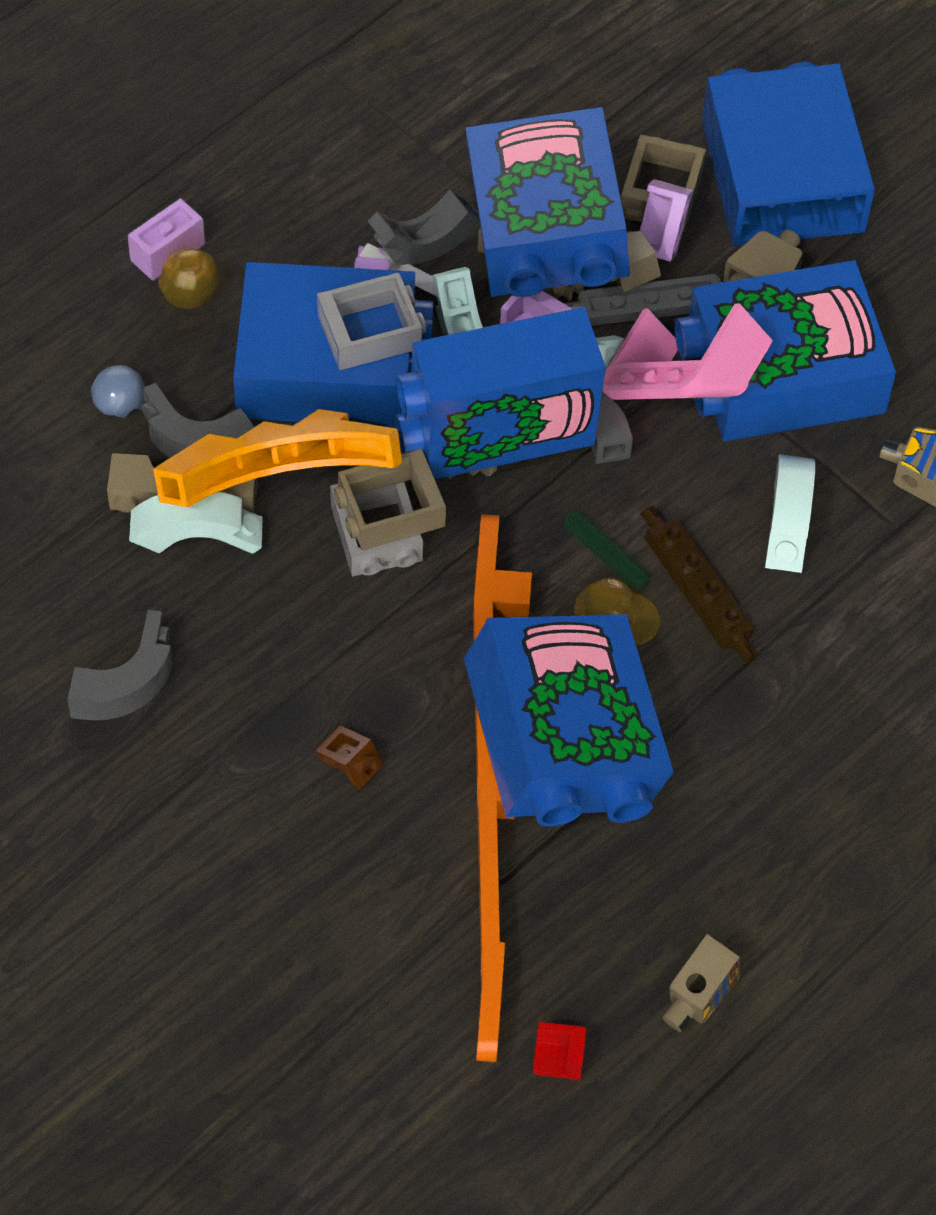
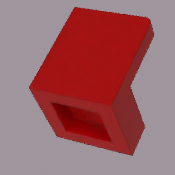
M539 1022L533 1073L541 1076L580 1080L586 1027Z

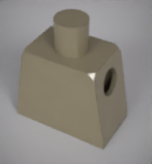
M784 230L779 237L766 231L758 232L728 258L723 282L800 270L803 252L797 248L800 244L799 236L791 230Z

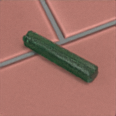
M573 510L564 519L565 528L634 590L639 591L648 584L649 573L580 511Z

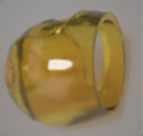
M193 247L180 248L171 253L164 262L158 282L159 288L166 300L177 307L186 309L199 307L209 300L217 287L218 268L210 254Z

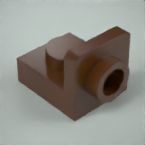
M341 725L316 750L320 761L345 772L352 786L357 789H361L383 766V762L371 739Z

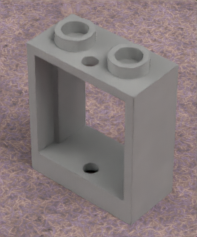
M399 272L317 294L318 317L339 371L411 352L413 342L422 340V334L426 333L423 315L421 312H415L413 307L415 305L413 291L410 285H404ZM394 303L403 328L355 341L350 340L341 316Z
M404 482L355 495L360 511L397 503L401 514L413 511ZM338 484L330 485L331 508L352 576L361 574L373 575L380 570L393 567H409L416 562L423 561V540L421 534L366 550H361V547L358 548L356 538L351 539L346 527L345 518L348 517L345 508L339 509L335 500L334 488L338 487Z

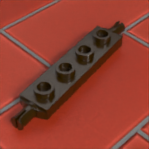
M654 506L646 507L641 512V516L650 526V529L647 530L644 539L721 648H735L745 664L753 662L758 657V654L747 640L751 637L755 627L679 520L663 521Z

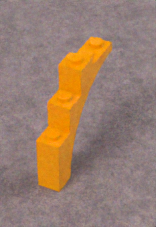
M318 409L293 426L264 421L239 438L207 434L153 468L159 502L188 508L200 500L231 486L285 471L338 465L395 468L403 463L398 429L349 421L347 413Z

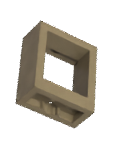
M640 134L621 194L624 218L639 222L643 220L650 192L635 188L643 161L689 171L690 175L686 188L693 190L683 228V232H685L702 176L706 149Z
M422 448L402 454L403 463L395 468L361 465L338 472V487L334 488L335 500L339 509L345 508L348 515L345 518L348 533L351 539L357 537L361 550L445 527L446 506ZM411 480L422 509L370 524L365 523L355 495Z

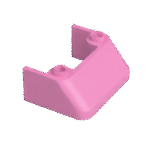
M738 303L732 307L701 360L672 361L678 351L675 337L649 309H643L605 371L603 392L612 400L738 396L747 389L749 380L773 340L742 305Z

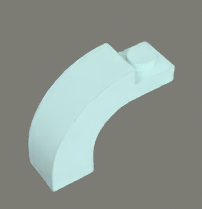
M467 267L434 274L433 280L438 300L436 310L443 336L483 328L476 306L470 270Z
M782 454L778 456L765 568L802 573L812 508L815 459Z
M223 492L212 494L188 508L160 503L159 497L156 495L131 510L129 541L161 553L177 541L193 537H206L226 542L253 554L262 548V517L242 509V498Z

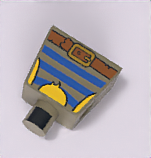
M916 427L913 429L907 444L886 438L880 458L898 464L893 481L895 485L936 507V430Z
M707 934L669 987L670 1001L673 1004L662 1019L678 1032H682L692 1018L703 1024L740 979V957Z

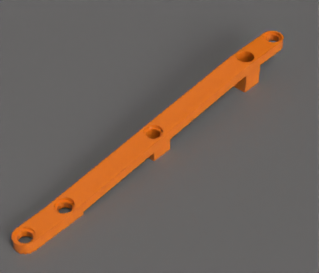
M481 514L473 611L474 641L488 618L529 617L532 573L495 570L500 515ZM475 703L481 948V1005L476 1061L496 1062L505 943L500 942L497 818L514 820V817L505 816Z

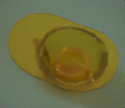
M604 578L595 583H590L578 595L575 601V616L627 614L636 645H642L651 641L658 633L660 617L653 603L631 591L627 584L619 579Z

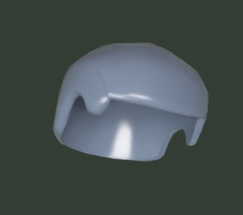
M115 365L107 367L97 375L91 386V396L95 407L105 415L126 418L130 411L134 409L142 410L141 405L144 404L143 388L147 386L141 375L130 367Z

